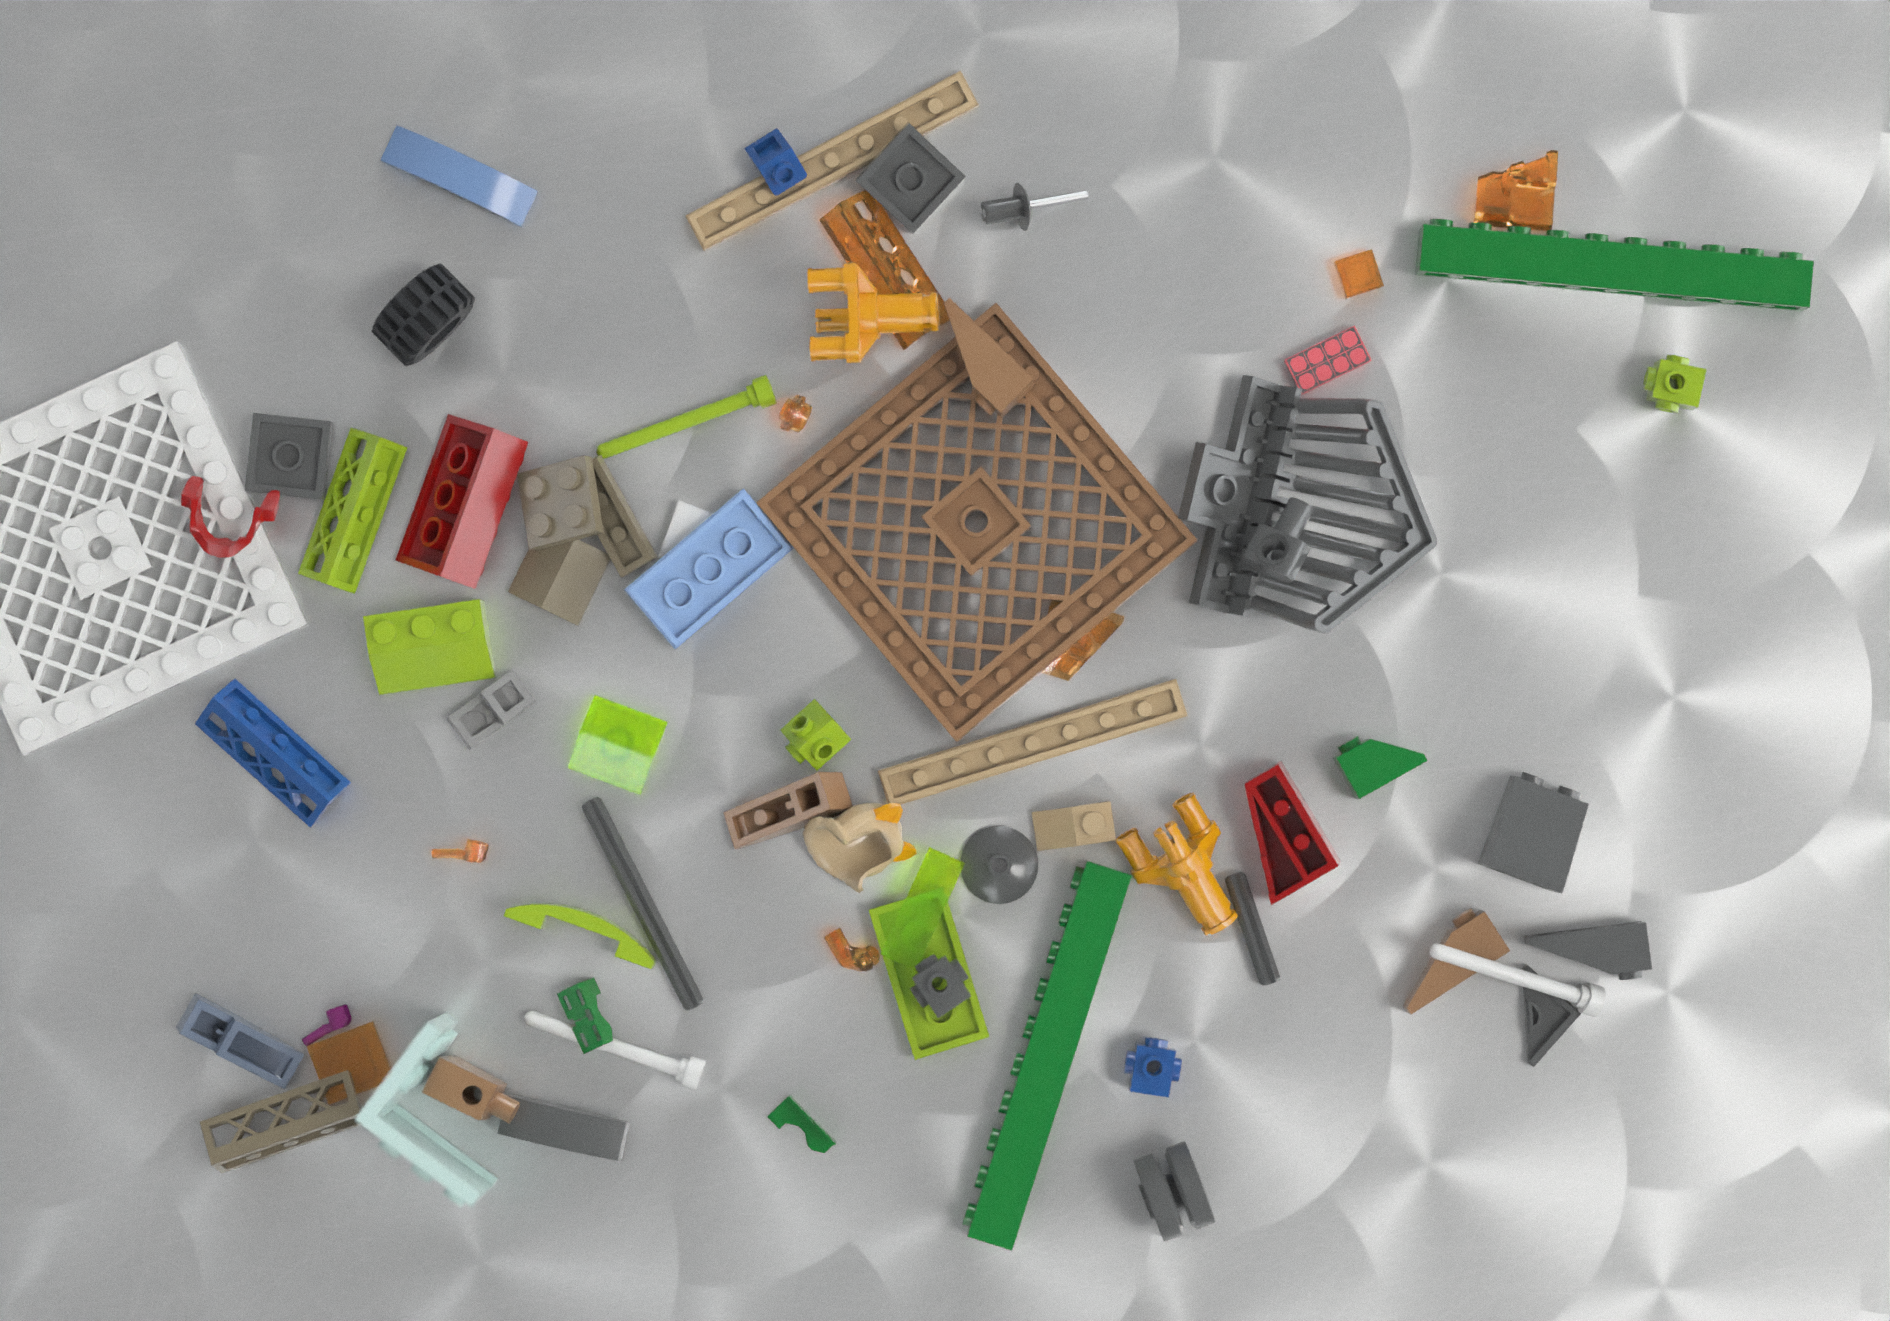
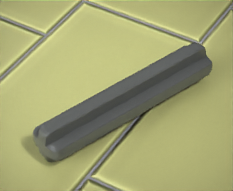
M1243 872L1229 875L1225 878V883L1238 915L1237 918L1259 983L1262 986L1270 985L1279 981L1280 975L1247 877Z

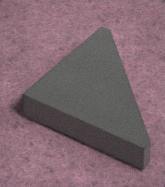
M1527 964L1522 968L1524 971L1537 974ZM1523 987L1527 1061L1532 1067H1535L1581 1013L1568 1000Z

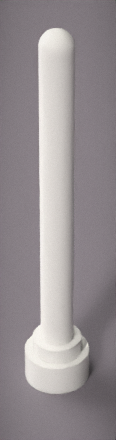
M1434 944L1430 948V955L1434 959L1571 1001L1572 1005L1577 1007L1578 1012L1592 1017L1599 1015L1605 1003L1606 991L1604 987L1589 982L1584 985L1578 984L1575 987L1442 944Z
M529 1011L525 1014L524 1021L528 1026L578 1042L572 1030L576 1025L536 1011ZM583 1032L580 1033L584 1044L588 1046ZM595 1032L598 1041L601 1040L599 1033ZM613 1038L612 1042L596 1048L675 1075V1080L682 1082L683 1087L697 1091L707 1064V1061L691 1057L690 1060L683 1058L680 1061Z

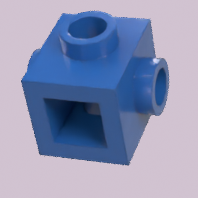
M1145 1037L1144 1043L1135 1042L1134 1051L1127 1050L1124 1074H1131L1128 1088L1130 1092L1169 1098L1171 1082L1179 1081L1182 1059L1175 1058L1176 1050L1168 1047V1040ZM1152 1060L1159 1061V1067L1156 1071L1149 1072L1146 1070L1148 1062Z

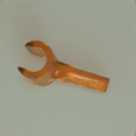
M468 839L465 850L432 849V858L462 859L468 862L481 863L486 859L489 844Z

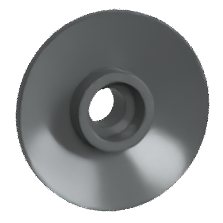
M992 826L979 831L967 842L960 861L961 874L968 889L981 900L994 904L1010 903L1024 896L1034 884L1038 873V857L1034 846L1024 834L1010 827ZM996 858H1003L1007 862V868L1002 873H997L992 869V862Z

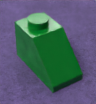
M1358 736L1338 746L1337 748L1341 754L1333 758L1355 799H1361L1428 761L1423 753L1373 739H1366L1361 742Z

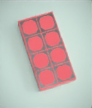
M1353 326L1285 359L1284 363L1296 387L1302 389L1301 395L1372 360L1356 327Z

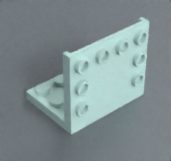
M446 1012L425 1024L355 1118V1121L380 1138L381 1141L378 1145L388 1154L395 1158L402 1155L413 1163L411 1170L427 1182L435 1179L446 1188L443 1193L451 1201L459 1206H463L466 1202L472 1207L490 1190L498 1177L398 1104L408 1090H412L413 1087L422 1084L435 1065L430 1060L445 1052L457 1037L458 1033L453 1029L459 1021Z

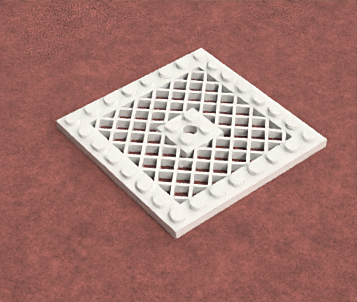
M178 341L0 422V478L3 471L20 477L13 498L0 494V500L11 503L3 524L0 523V559L17 564L10 585L0 582V588L7 590L2 607L0 606V707L22 755L35 752L309 625L263 523L260 524L249 545L233 557L225 558L220 574L202 568L207 553L203 551L201 546L194 564L176 558L183 538L197 542L192 534L186 533L190 521V509L181 506V501L169 497L176 477L186 480L192 477L179 471L185 454L195 475L204 480L203 493L212 512L201 509L202 515L211 518L207 527L209 533L214 535L218 524L225 538L236 541L239 537H244L251 526L255 505L249 492L245 491L243 479ZM159 395L163 406L147 400ZM144 406L162 412L155 433L137 427ZM134 407L129 423L112 417ZM169 419L180 442L163 436ZM109 422L126 428L119 449L102 443ZM99 423L94 439L76 434ZM135 432L152 438L145 458L127 452ZM64 439L58 456L41 450ZM73 439L91 445L84 465L66 459ZM160 441L178 447L171 468L153 462ZM99 448L117 454L110 475L92 469ZM38 455L56 461L48 482L31 476ZM28 456L22 472L6 466ZM125 457L143 464L136 484L118 478ZM64 464L81 470L74 491L57 485ZM151 467L169 473L161 494L144 488ZM90 474L107 480L100 501L83 495ZM28 481L46 487L39 507L21 501ZM115 484L133 489L127 507L120 496L110 500ZM54 490L72 496L65 517L47 511ZM141 493L159 499L152 520L134 513ZM80 500L97 506L74 517ZM167 502L185 508L178 529L160 523ZM19 507L36 513L29 533L12 527ZM45 516L62 522L48 529L54 542L38 537ZM132 519L149 525L143 542ZM157 528L175 534L168 555L150 549ZM9 532L27 539L19 559L2 553ZM105 537L111 543V553L107 558L98 560L93 556L91 547L96 539ZM35 542L53 548L46 568L28 563ZM148 554L166 560L158 581L141 575L154 568ZM59 555L70 578L53 572ZM233 560H235L245 583L227 577ZM173 564L191 570L184 590L166 584ZM25 568L43 574L36 594L18 588ZM199 573L218 579L210 600L192 593ZM51 577L69 584L62 604L44 598ZM129 580L123 597L105 591ZM138 580L156 586L149 607L131 600ZM225 582L243 589L236 609L218 603ZM164 589L182 596L175 616L157 610ZM75 591H77L80 600H86L94 596L88 613L70 607ZM16 594L33 600L26 620L9 614ZM251 595L255 605L245 609ZM103 596L120 602L113 623L96 617ZM190 599L208 605L201 625L183 619ZM42 603L59 609L52 630L35 624ZM128 606L146 612L139 632L121 626ZM216 608L233 614L209 626ZM67 613L85 619L78 639L60 633ZM154 615L172 621L165 642L147 636ZM7 620L24 626L18 643ZM93 622L111 628L104 649L86 642ZM180 625L198 631L174 642ZM32 629L49 635L43 655L25 649ZM119 632L137 638L130 658L112 652ZM58 639L75 645L68 665L50 659ZM145 641L162 647L139 658ZM83 648L101 654L94 674L76 668ZM24 656L40 661L34 678ZM109 658L126 663V665L103 675ZM48 665L66 671L59 691L41 685ZM74 674L92 680L68 691ZM40 691L55 696V698L44 702Z

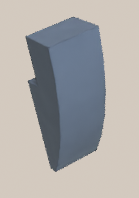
M197 993L194 994L176 1026L179 1034L213 1050L217 1056L283 1089L288 1085L304 1056L302 1052Z

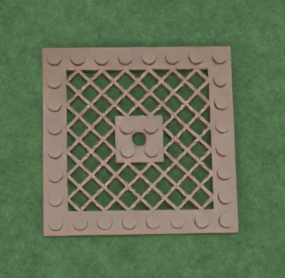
M997 303L991 306L974 322L1034 379L1035 386L1016 404L1026 406L1024 426L1003 424V418L998 414L996 423L975 422L977 403L973 399L977 394L974 392L973 386L971 394L953 392L969 379L956 337H954L756 502L956 742L961 740L1198 542L1192 532L1178 519L1175 512ZM949 400L970 401L969 421L948 419ZM943 401L941 419L923 417ZM1032 407L1050 428L1030 426ZM920 425L940 426L939 446L918 444ZM913 426L911 444L893 442ZM947 427L968 429L966 448L945 447ZM974 429L995 431L994 451L973 449ZM1002 432L1023 433L1021 453L1000 451ZM1029 434L1051 436L1049 455L1028 454ZM1057 437L1074 457L1055 456ZM890 450L910 451L909 471L888 470ZM883 451L881 469L863 467ZM917 452L938 454L936 473L915 472ZM944 454L965 456L964 476L943 474ZM972 457L993 458L991 477L982 467L970 475ZM999 459L1021 461L1019 480L998 479ZM1027 461L1048 463L1046 483L1025 481ZM1054 463L1076 465L1074 485L1053 483ZM1082 466L1100 487L1080 486ZM860 475L880 476L879 496L858 495ZM853 476L851 494L834 493L838 487ZM887 477L908 479L906 499L885 497ZM915 479L935 481L934 501L913 499ZM942 482L961 483L940 500ZM998 486L1018 488L1016 507ZM1024 488L1046 490L1044 510L1023 508ZM1052 491L1073 492L1072 512L1050 511ZM1079 493L1101 495L1099 515L1078 513ZM1107 496L1125 517L1105 515ZM830 500L850 501L849 521L828 520ZM823 501L820 518L813 508ZM857 502L878 504L876 524L855 522ZM885 504L905 506L904 526L883 524ZM912 507L931 508L921 516L930 528L910 527ZM975 511L984 513L988 518L987 527L978 533L969 531L965 525L967 516ZM1024 516L1043 517L1042 538L1023 536L1032 528ZM1049 518L1071 520L1069 540L1048 538ZM1077 520L1099 522L1097 542L1075 541ZM1105 523L1126 524L1125 545L1103 543ZM1133 525L1141 536L1131 544ZM828 527L848 529L846 548ZM855 529L875 531L873 551L853 549ZM882 532L903 533L901 553L880 552ZM909 534L930 536L929 556L908 554ZM937 537L955 558L935 556ZM1019 543L1041 545L1039 565L1018 563ZM1013 544L1011 563L993 561ZM1047 545L1068 547L1067 567L1045 566ZM1075 548L1096 550L1094 570L1073 568ZM1102 550L1121 552L1101 569ZM853 557L873 558L871 578ZM879 559L900 561L898 581L878 579ZM907 561L928 563L926 583L905 582ZM934 564L955 565L954 586L933 584ZM962 567L971 577L983 569L981 588L960 586ZM989 568L1011 570L1009 590L988 589ZM1017 571L1038 572L1037 593L1015 591ZM1044 573L1066 575L1064 595L1043 593ZM1072 575L1091 577L1070 595ZM878 586L898 588L896 608ZM904 589L925 590L923 611L903 609ZM932 591L953 593L951 613L930 611ZM959 593L981 595L979 615L958 614ZM987 596L1008 597L1006 618L985 616ZM1014 598L1036 600L1034 620L1013 618ZM1042 600L1061 602L1040 620ZM903 616L923 618L921 638ZM929 618L950 620L949 641L928 639ZM957 621L978 622L976 643L955 641ZM984 623L1006 625L1004 645L983 644ZM1012 625L1031 627L1010 645ZM928 646L948 648L946 668ZM954 648L976 650L974 671L953 669ZM982 651L1002 652L980 670ZM953 676L972 678L960 686Z

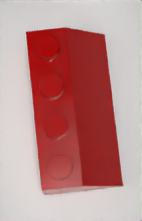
M448 414L395 561L476 589L529 442L495 428Z

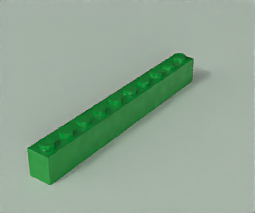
M1430 219V224H1423L1419 229L1415 275L1801 312L1810 308L1814 261L1803 260V254L1798 252H1779V257L1764 256V250L1741 248L1740 254L1725 252V246L1704 244L1701 250L1686 249L1687 243L1681 241H1663V246L1647 245L1648 239L1625 237L1624 243L1608 241V235L1587 233L1585 234V239L1569 238L1570 232L1564 230H1546V235L1531 234V228L1522 226H1508L1507 232L1493 231L1492 224L1471 222L1468 228L1453 227V221L1447 219Z
M1087 860L1084 867L1076 866L1069 888L1076 890L1071 905L1064 903L1058 921V926L1064 927L1060 942L1052 940L1046 958V963L1052 965L1048 980L1044 978L1039 980L1034 1000L1040 1002L1036 1017L1028 1015L1022 1038L1028 1039L1024 1054L1016 1053L1010 1075L1015 1076L1016 1080L1012 1092L1004 1090L998 1112L1004 1114L1000 1129L992 1128L986 1150L992 1151L988 1167L980 1165L974 1187L980 1189L976 1204L968 1203L962 1225L968 1226L967 1237L1010 1251L1013 1250L1132 877L1131 874Z

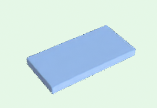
M743 488L628 585L624 591L674 649H677L794 549V547Z

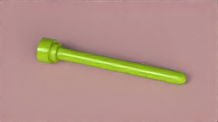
M767 375L752 379V384L747 385L746 390L602 443L597 447L596 454L597 456L602 455L603 459H607L750 405L753 408L761 406L762 409L777 404L776 397Z

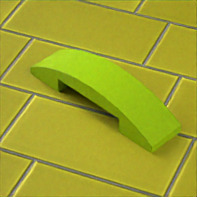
M552 903L523 904L505 910L504 917L538 929L545 927L548 916L620 941L615 957L648 969H653L657 960L635 936L613 921L593 912Z

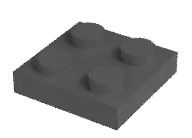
M907 122L855 181L914 234L966 176Z
M253 413L245 491L268 494L270 490H279L280 495L325 500L333 422Z

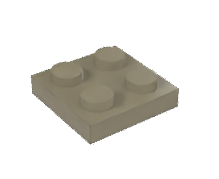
M583 455L517 474L528 549L538 551L604 533L592 457Z

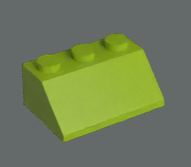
M477 599L363 616L368 655L379 695L496 678L484 600Z

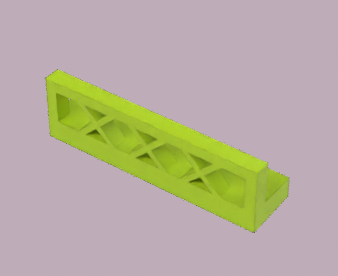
M350 428L298 574L355 594L408 447L374 434ZM362 439L367 441L362 456L357 460L356 453ZM351 479L352 485L349 493L344 496L343 489L345 483ZM337 516L338 523L336 529L330 533L329 527L332 519ZM324 552L325 560L320 573L315 572L314 569L319 555Z

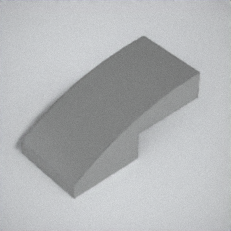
M511 670L481 691L474 699L448 716L447 720L468 749L471 750L535 702V699L515 672Z

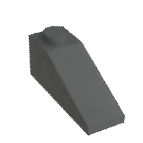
M1635 921L1524 936L1525 944L1611 974H1618L1619 980L1642 978L1643 970L1652 969L1646 922Z

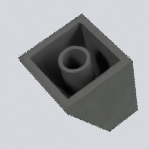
M1522 772L1520 778L1510 776L1478 864L1546 890L1563 893L1589 804L1580 801L1581 793L1559 785L1556 792L1542 787L1545 780L1532 774Z

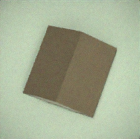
M581 540L538 551L528 549L508 592L579 626L611 559L607 553Z

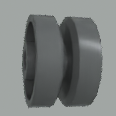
M1185 1141L1166 1148L1165 1157L1171 1173L1166 1175L1163 1173L1158 1158L1152 1153L1133 1160L1142 1183L1138 1186L1151 1220L1155 1218L1164 1242L1183 1235L1184 1226L1178 1212L1182 1208H1185L1191 1225L1196 1229L1216 1223Z

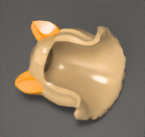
M862 803L849 808L834 819L820 816L814 817L805 824L803 831L807 850L812 855L817 866L821 867L826 873L831 874L834 878L844 881L846 885L859 893L864 890L862 888L863 879L882 872L892 862L905 861L917 854L915 846L903 841V830L900 823L903 809L900 804L896 803L885 805Z

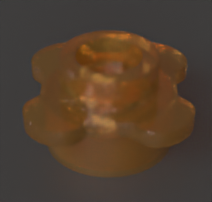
M797 394L793 400L790 398L786 400L778 417L782 420L780 429L787 432L793 430L799 433L804 428L812 411V405L805 402L806 397Z

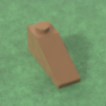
M948 298L944 305L974 392L977 394L973 400L989 416L995 411L1003 418L1035 386L1034 379L951 298Z
M817 772L723 813L734 849H741L803 829L805 824L814 817H836L853 807L842 772Z
M1472 908L1464 911L1452 920L1455 926L1445 933L1439 943L1493 961L1510 952L1486 912L1479 910L1474 913ZM1431 957L1403 1004L1405 1011L1409 1014L1415 1013L1477 972Z

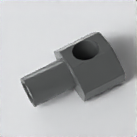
M1290 497L1274 528L1261 523L1258 524L1240 561L1256 572L1276 581L1293 583L1310 551L1308 545L1299 538L1314 511L1313 507L1300 499ZM1279 549L1284 551L1283 556L1278 560L1266 559L1269 552Z

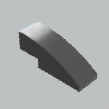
M507 1095L520 1102V1106L510 1123L500 1119L497 1134L616 1161L622 1160L630 1122L562 1104H551L521 1095Z

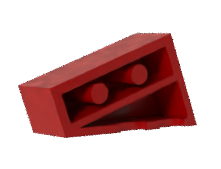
M1282 761L1246 781L1244 785L1259 845L1270 904L1273 905L1337 868L1341 860Z

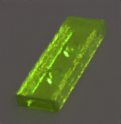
M929 847L882 949L881 955L916 970L914 966L920 963L965 865L964 862Z

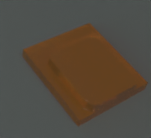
M374 1021L307 1046L319 1080L349 1070L357 1094L380 1086L392 1070ZM344 1083L329 1088L325 1096L328 1105L348 1098Z

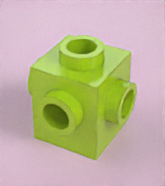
M1667 355L1666 360L1660 359L1654 362L1653 367H1647L1642 386L1643 390H1648L1646 401L1655 402V409L1669 413H1678L1679 408L1690 411L1698 408L1707 369L1690 366V359ZM1669 379L1674 381L1675 389L1670 386Z
M813 699L780 729L790 741L785 746L787 751L799 764L807 760L816 771L852 740L816 699Z

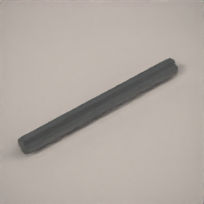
M595 797L582 805V810L683 1008L689 1011L700 1006L704 999L602 799Z

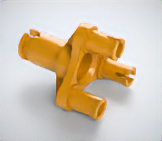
M843 263L842 268H808L807 283L809 294L844 291V295H848V308H816L815 318L817 320H831L815 322L817 333L849 332H845V336H810L811 362L846 359L847 363H861L874 342L881 338L882 333L925 332V329L939 331L937 292H930V295L926 296L923 293L879 295L878 289L868 279L858 263Z
M1192 792L1180 797L1173 803L1174 809L1177 810L1190 832L1188 834L1189 838L1186 840L1178 829L1176 822L1170 821L1165 823L1164 826L1169 832L1171 840H1169L1161 827L1157 828L1153 833L1165 852L1159 857L1151 855L1136 828L1122 833L1116 838L1115 843L1120 847L1131 865L1130 873L1137 884L1168 886L1170 890H1178L1197 923L1202 924L1201 929L1204 935L1207 936L1209 933L1213 935L1228 927L1237 919L1238 915L1234 909H1230V901L1210 870L1213 866L1211 857L1221 831L1214 820H1209L1196 799V795Z

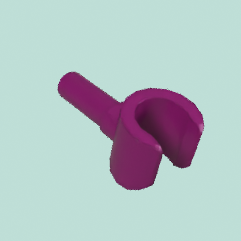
M347 1004L325 1011L329 1023L320 1026L302 1039L304 1045L308 1047L324 1035L348 1026L352 1021V1017Z

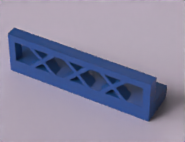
M236 679L232 680L212 697L195 722L197 727L310 828L319 820L328 806L351 783ZM214 713L225 722L227 730H222L210 719ZM242 742L250 744L254 748L256 756H251L243 748ZM271 768L279 770L283 774L285 782H280L272 774ZM300 794H305L317 805L313 811L302 802Z

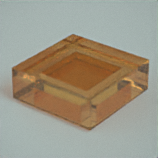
M1372 249L1334 262L1345 299L1384 287Z

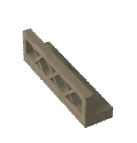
M346 1070L200 1121V1126L211 1166L223 1174L360 1126L361 1124L355 1121V1118L364 1106L358 1100L351 1072ZM344 1083L349 1102L334 1107L322 1102L329 1088ZM318 1092L316 1098L310 1096L311 1094ZM304 1098L312 1102L310 1109L303 1118L295 1120L285 1115L294 1100ZM281 1105V1107L279 1108L278 1111L275 1110V1109H272V1108H274V1107H276V1106ZM319 1107H322V1108L326 1109V1110L317 1112V1110H318ZM267 1111L275 1115L269 1129L258 1133L248 1128L256 1113ZM244 1118L241 1124L235 1122L236 1120ZM282 1119L285 1120V1121H287V1122H289V1123L280 1125ZM225 1124L238 1128L231 1143L217 1147L212 1131L213 1128ZM245 1132L251 1135L249 1137L243 1138Z

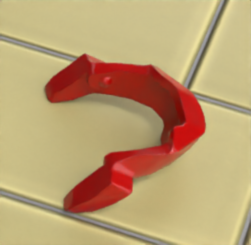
M198 476L189 478L181 493V506L187 507L191 511L190 533L204 552L219 558L233 557L249 545L262 522H273L276 519L280 504V491L270 490L263 500L261 507H255L248 533L244 537H239L238 540L232 541L230 538L225 537L215 538L208 532L203 522L201 512L203 478Z

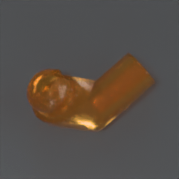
M841 928L824 936L836 960L844 968L867 972L872 970L873 966L877 965L880 961V954L875 947L871 945L865 948L850 946Z

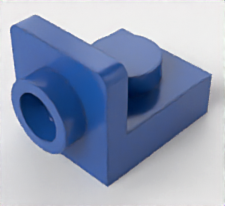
M778 128L744 148L775 196L780 195L807 177V173Z

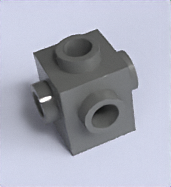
M932 954L914 966L918 973L912 976L916 985L911 987L910 990L921 1007L924 1008L930 1005L938 1018L971 997V993L963 983L969 977L956 958L949 962L945 955L937 959L935 954ZM936 977L945 978L947 981L946 987L943 989L934 988L932 985L933 979Z

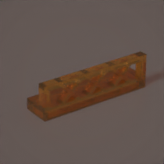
M866 190L841 201L819 220L847 263H858L868 279L878 289L879 295L923 293L926 296L930 295V292H937L939 327L950 322L944 300L883 206ZM864 202L872 215V221L863 218L855 205ZM880 237L890 242L893 247V254L883 249L879 243ZM901 269L910 273L914 279V286L905 283L901 276ZM925 329V332L893 333L903 350H906L932 332V329Z

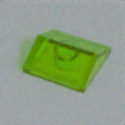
M595 695L579 731L568 768L641 795L668 722Z

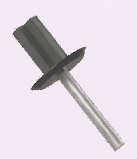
M1016 183L1013 188V197L982 202L981 217L986 222V225L1017 220L1020 228L1026 231L1031 223L1032 209L1088 200V193L1084 191L1030 201L1026 190L1019 183Z

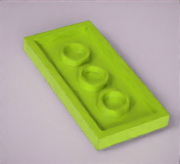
M944 887L869 909L914 1060L990 1037ZM932 954H935L937 959L945 955L949 962L956 958L969 977L963 983L971 993L970 998L939 1018L930 1005L922 1008L910 990L911 987L916 985L912 976L917 974L918 971L914 966ZM936 977L933 979L932 985L936 989H943L946 987L947 981L943 977Z

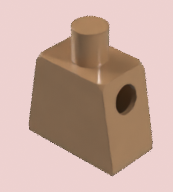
M456 1055L439 1057L422 1090V1093L479 1121L490 1119L493 1115L510 1123L520 1106V1102L503 1094L507 1083ZM477 1087L482 1092V1098L480 1101H478L475 1096V1091Z

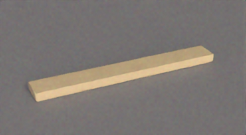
M959 71L799 155L797 158L806 171L807 177L780 195L775 196L761 175L685 216L703 251H706L868 166L907 122L922 136H925L978 108L979 104L962 72Z
M1174 679L879 770L878 774L887 803L901 805L1186 717L1187 712L1177 680Z

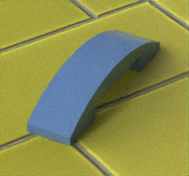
M398 125L380 160L411 176L423 179L485 208L486 211L522 227L538 193L535 189L475 159Z

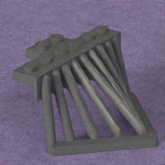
M1243 375L1226 448H1219L1207 443H1195L1178 514V519L1207 527L1189 603L1218 612L1248 617L1250 609L1309 630L1328 634L1435 548L1437 537L1382 402L1362 398H1300L1301 388L1282 386L1254 376ZM1299 414H1361L1368 429L1295 423V418ZM1291 439L1373 445L1377 449L1381 462L1289 448ZM1291 464L1389 479L1395 495L1301 477L1283 471L1284 465ZM1279 488L1392 510L1403 514L1408 528L1310 505L1314 511L1309 521L1404 543L1397 550L1392 551L1304 529L1299 539L1309 547L1378 563L1377 566L1366 573L1362 570L1307 556L1300 571L1352 584L1342 594L1294 580L1293 583L1279 582L1256 572L1240 561L1258 524L1261 523L1272 528L1275 527L1277 522L1271 520L1273 512L1281 514L1289 500L1277 496ZM1279 549L1269 552L1266 559L1278 560L1283 556L1284 551ZM1256 585L1326 605V607L1316 615L1259 596L1255 592Z

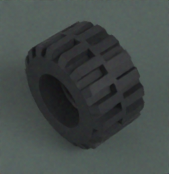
M443 264L431 266L414 277L389 301L377 316L371 332L404 366L418 363L439 347L459 327L470 313L475 297Z

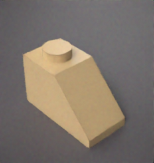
M1110 801L1031 812L1037 851L1116 840Z

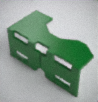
M595 978L577 983L557 993L567 1018L577 1021L575 1022L576 1026L572 1030L583 1054L613 1041L612 1028L597 1007V995L601 994ZM577 990L580 991V993H581V995H582V997H583V1000H584V1002H585V1004H583V1005H582V1003H581V1001H580V999H579V996H578V994H577V992H576ZM564 996H567V999L572 1007L571 1010H569L564 999ZM587 1009L590 1010L593 1017L591 1021H589L588 1017H585L587 1016L585 1012ZM594 1025H595V1027H596V1029H597V1031H598V1033H599V1035H600V1038H601V1040H599V1041H598V1039H597V1037H596V1035H595V1032H594V1030H593V1028H592V1026H594ZM582 1032H583L584 1037H585V1039H586V1041H587V1043H588V1046H587V1047L585 1046V1044H584V1042H583V1039H582V1037H581V1035H580V1033H582Z
M791 1094L767 1116L778 1129L786 1123L798 1126L805 1133L807 1145L812 1151L826 1153L837 1142L809 1115Z

